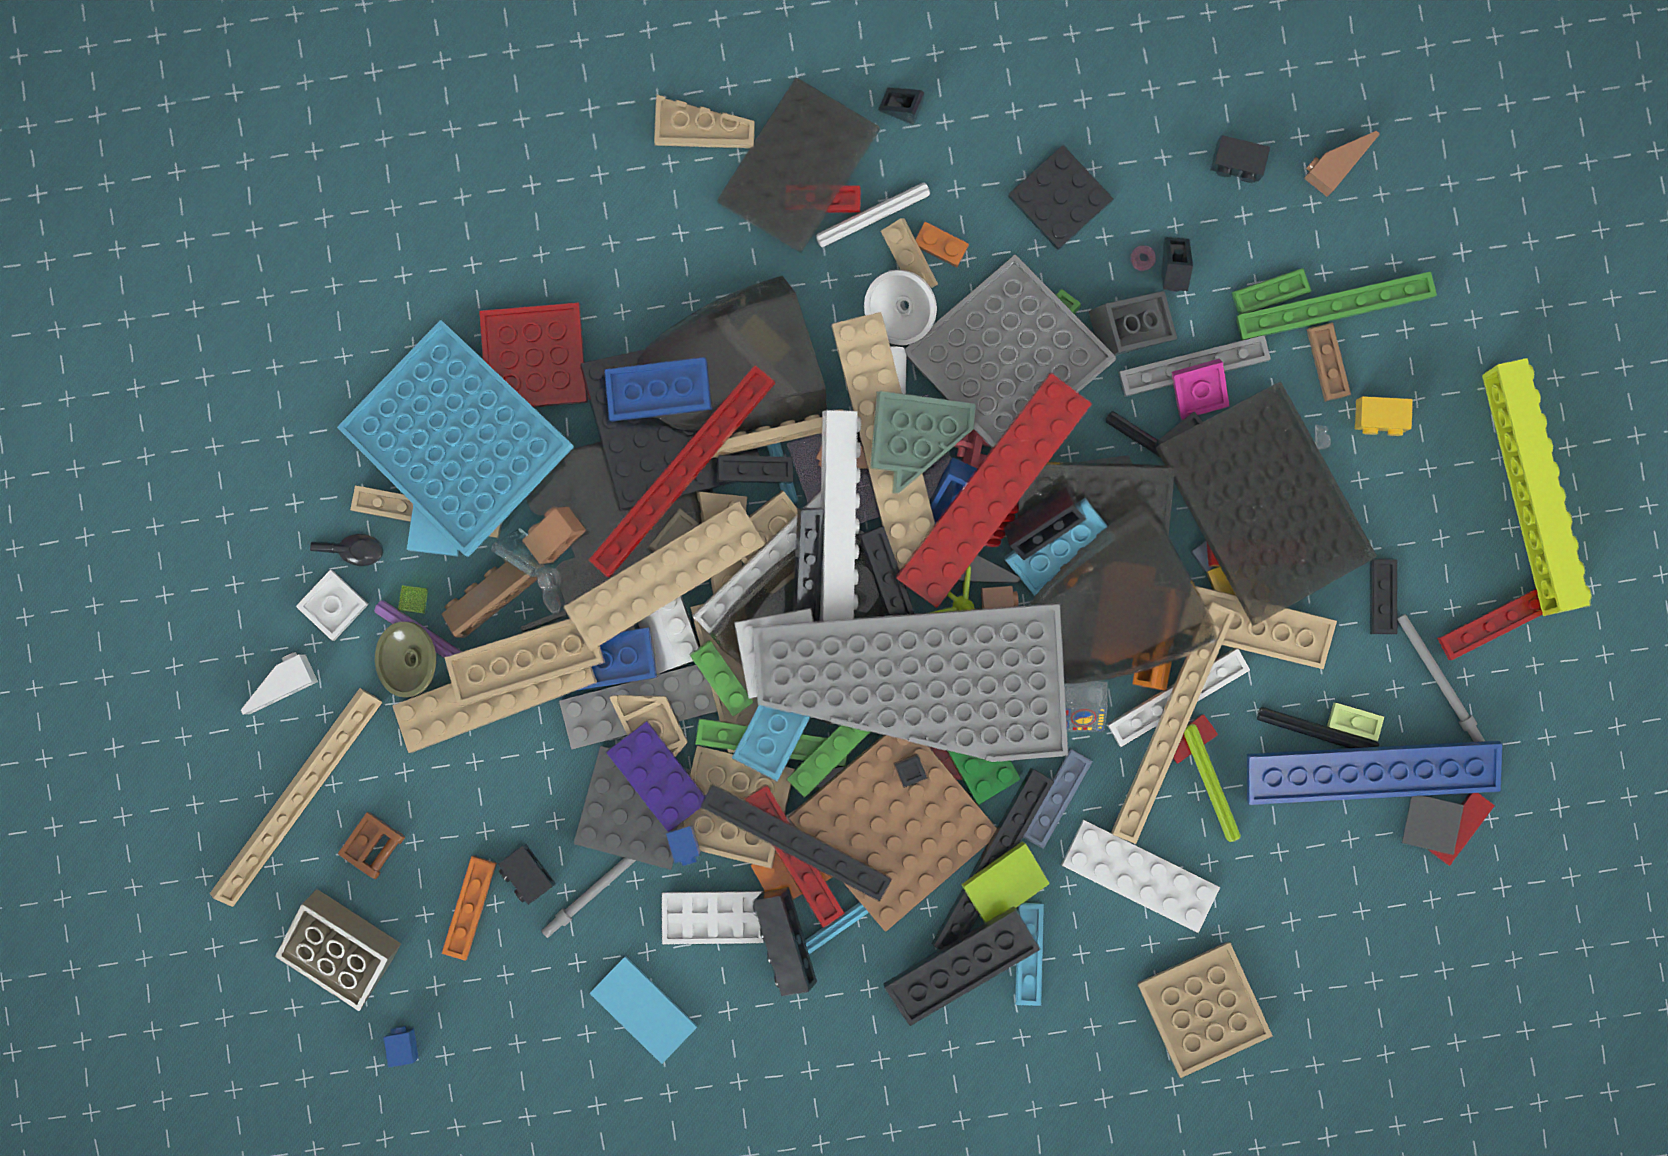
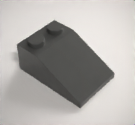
M1165 291L1107 303L1089 311L1095 336L1115 356L1177 339Z

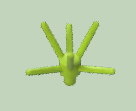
M968 566L966 569L965 581L962 583L963 596L956 597L949 591L947 596L953 600V607L930 613L975 610L974 604L969 600L968 595L971 566Z

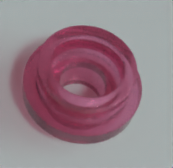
M1145 245L1136 247L1131 254L1132 265L1141 271L1150 269L1156 261L1153 249ZM1146 254L1148 260L1145 262L1141 261L1139 255Z

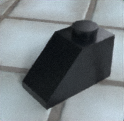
M1165 237L1161 275L1163 289L1173 292L1188 291L1193 270L1190 239Z

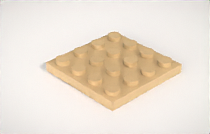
M697 746L690 776L705 795L713 783L744 799L766 784L785 814L792 786L786 779L795 769L785 767L778 781H775L732 759L733 754ZM703 808L697 810L678 825L677 830L693 825L697 842L702 852L767 868L773 867L776 851L771 844Z
M1230 942L1221 944L1137 983L1180 1078L1272 1037V1033Z

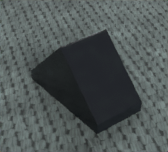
M887 87L878 110L914 125L923 103L924 92L922 90Z

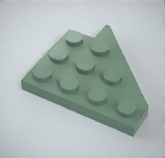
M884 391L877 392L870 469L894 471L892 493H900L974 429L976 404Z

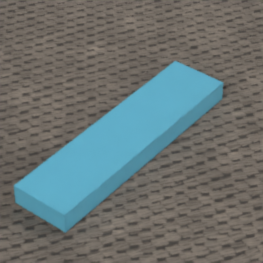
M1023 902L1018 906L1017 912L1041 950L1016 964L1015 1004L1041 1006L1044 904Z

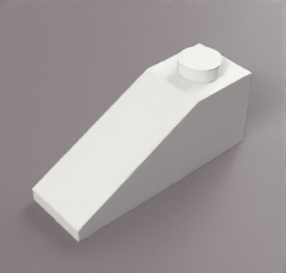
M294 652L283 657V662L274 667L241 709L242 714H252L317 683L318 680L306 655H297Z

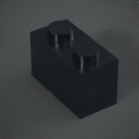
M1222 135L1217 141L1210 170L1216 171V174L1222 177H1231L1233 175L1241 177L1240 180L1247 183L1258 182L1264 176L1270 147Z
M527 844L520 847L498 864L501 868L499 873L506 882H512L516 888L514 893L522 903L526 901L529 905L556 885Z

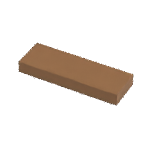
M1333 323L1308 328L1307 334L1324 400L1329 401L1351 395Z

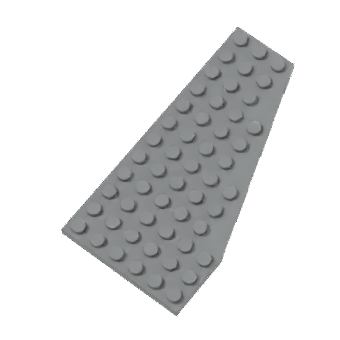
M1058 603L752 627L758 705L786 712H794L864 731L876 732L942 750L962 753L991 762L1068 756L1060 604Z

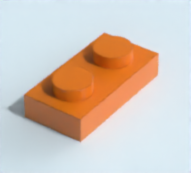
M924 222L916 238V242L921 250L955 267H958L969 246L968 243L927 222Z

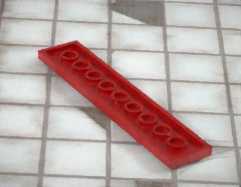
M1050 372L897 574L896 578L937 608L1092 403Z

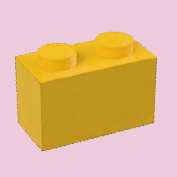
M1362 396L1356 400L1355 430H1363V434L1368 435L1378 434V431H1388L1387 435L1402 436L1403 432L1412 429L1413 399Z

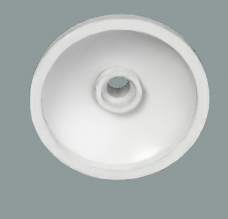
M893 270L880 275L868 288L864 301L865 316L878 312L882 313L888 340L891 344H912L922 339L935 322L937 306L933 291L923 278L910 271ZM903 301L909 303L908 309L903 306Z

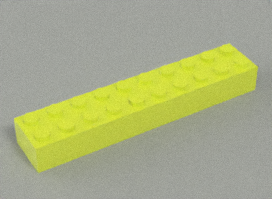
M1527 358L1498 364L1484 373L1482 377L1538 592L1542 614L1547 616L1591 605L1589 601L1591 600V592L1589 587L1585 585L1583 577L1585 568L1583 563L1579 561L1577 554L1578 541L1573 536L1570 527L1572 525V518L1570 513L1566 511L1564 503L1566 500L1565 491L1559 484V467L1553 460L1552 441L1547 437L1545 429L1547 421L1545 415L1540 410L1539 403L1541 398L1539 391L1534 386L1533 367L1529 365Z

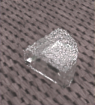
M1316 425L1315 450H1325L1330 447V436L1326 435L1328 430L1326 425Z

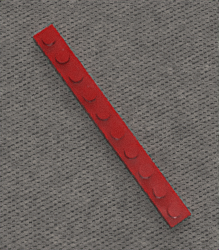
M755 365L591 556L589 561L610 578L775 385V381Z

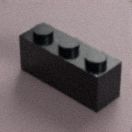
M1065 486L1003 528L1010 547L1024 561L1087 520L1080 501Z

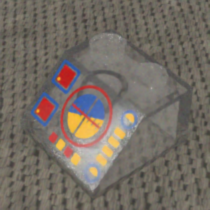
M1064 682L1067 732H1105L1108 709L1107 682Z

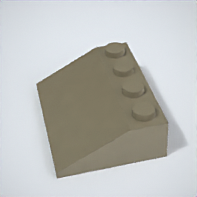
M316 889L302 903L275 957L360 1011L392 962L401 943Z

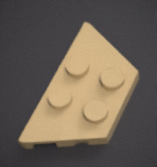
M612 695L609 697L627 735L648 721L675 757L688 742L666 696Z

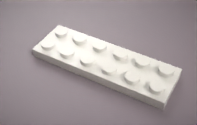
M1082 820L1061 864L1199 933L1220 887L1085 820Z

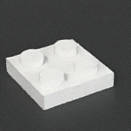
M330 570L296 607L332 641H335L369 604L333 570Z

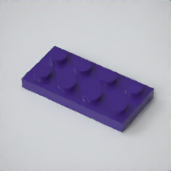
M648 721L644 722L606 752L667 832H670L701 808L700 804L705 794Z

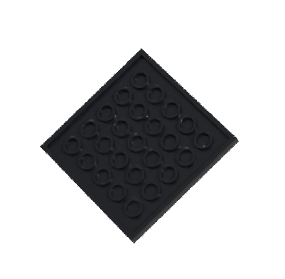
M722 333L580 364L619 511L633 508L739 384L729 345ZM704 357L707 359L712 410L619 421L609 420L605 378L606 369ZM748 416L733 434L738 432L753 433ZM754 448L728 454L727 456H759L758 449ZM717 457L711 458L680 496L737 482H717Z

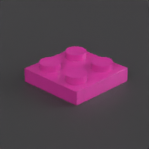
M1220 358L1171 372L1178 414L1181 420L1194 411L1197 415L1230 406L1223 362Z

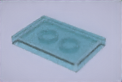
M520 528L495 541L491 550L531 577H535L557 563L560 558L559 556L552 563L539 564L522 541L528 534Z

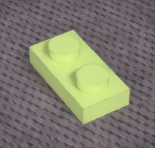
M1333 703L1327 727L1378 741L1384 717Z

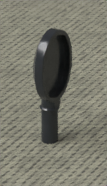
M364 534L348 536L340 543L311 541L310 544L311 551L339 553L344 561L356 566L372 565L378 562L383 555L381 543L374 537Z

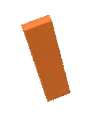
M471 856L442 954L464 961L468 959L497 864L496 862Z

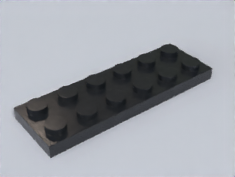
M1013 906L886 981L883 985L909 1026H912L1041 949Z

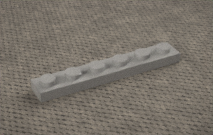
M1265 335L1120 371L1119 377L1124 396L1174 385L1171 372L1219 358L1223 362L1224 372L1269 361L1271 358Z

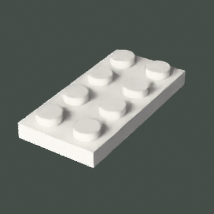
M763 891L663 892L662 944L764 943L760 935L758 917L753 912V900Z

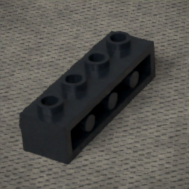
M787 887L761 892L753 900V912L759 920L760 935L765 941L768 950L767 958L769 963L772 964L775 974V985L779 988L781 996L809 992L817 983V979L790 889Z

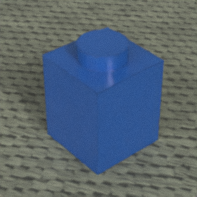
M693 825L666 833L675 863L681 861L682 866L697 862L696 857L700 856L701 852Z
M406 1026L391 1028V1032L384 1036L388 1067L414 1063L419 1059L414 1028L407 1030Z

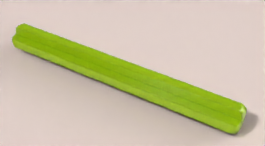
M1195 724L1187 725L1184 731L1185 738L1225 837L1229 842L1238 840L1241 835L1197 726Z

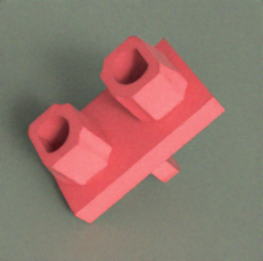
M973 429L954 447L958 448L957 457L963 458L962 462L978 468L987 456L980 454L982 445L990 446Z

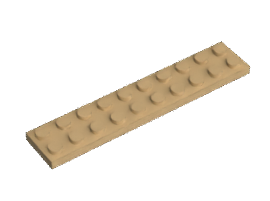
M881 312L834 323L831 326L853 411H857V417L861 418L859 435L882 526L885 528L898 568L901 570L933 528L935 522L922 474L900 493L895 494L892 493L894 471L870 469L877 392L884 391L902 394Z

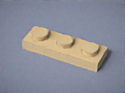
M904 218L881 230L900 270L917 274L927 282L930 288L938 285Z

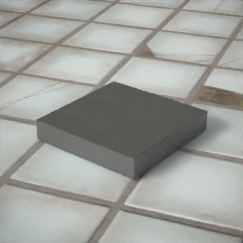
M1411 796L1401 843L1454 855L1464 805L1426 796Z

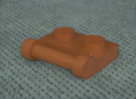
M367 812L338 852V855L369 877L377 879L381 873L379 870L397 844L403 842L405 836L372 813ZM385 834L389 837V840L373 863L369 865L365 860Z

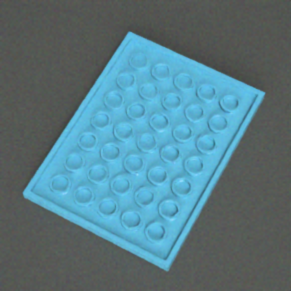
M442 320L418 342L337 427L466 557H469L574 447Z

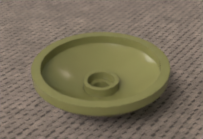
M394 623L382 633L378 640L375 651V667L381 683L390 693L399 697L416 696L428 687L433 678L436 667L435 648L429 634L416 623Z

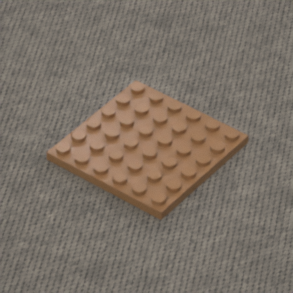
M888 735L881 736L788 816L798 829L892 878L880 902L845 884L885 932L986 846L997 829L928 746ZM918 754L927 779L904 788L894 763Z

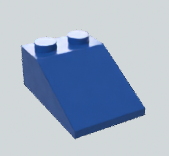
M952 457L929 501L935 524L977 468Z

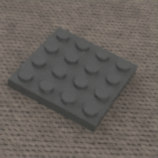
M600 746L574 844L672 870L674 859L666 835L669 832H667L606 752L610 748ZM684 768L690 775L691 770ZM677 825L674 829H672L670 832L676 831L677 828H678V825Z

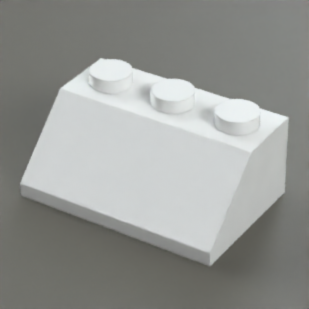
M682 595L638 622L640 629L650 628L657 674L694 662L689 654L700 646Z

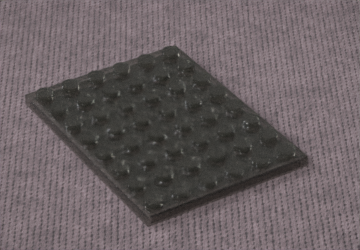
M1281 381L1155 447L1253 626L1377 557Z

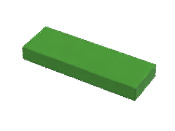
M1301 268L1234 291L1231 294L1237 311L1241 315L1311 292V288L1305 271Z

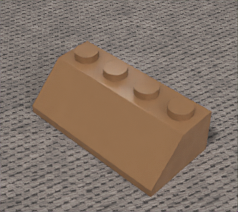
M513 551L504 558L505 564L498 569L497 567L490 569L484 575L486 579L479 584L473 583L464 591L466 595L459 600L457 598L453 599L445 606L446 611L442 613V616L455 637H467L543 576L524 552L520 551L517 553Z

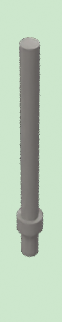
M1403 614L1398 617L1397 620L1459 717V724L1462 729L1469 733L1474 742L1485 741L1476 727V720L1472 715L1469 716L1407 615Z
M624 857L566 909L562 908L555 915L556 918L541 930L542 933L548 938L562 925L565 927L573 920V915L636 860Z

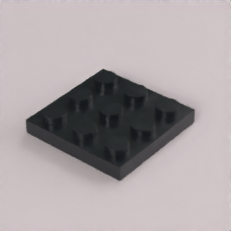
M1064 145L1008 195L1013 203L1057 250L1064 246L1113 201L1111 195Z

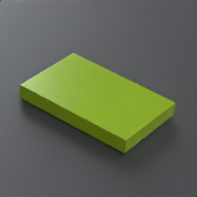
M1022 841L961 885L984 923L1013 906L1015 908L1050 883L1028 846Z

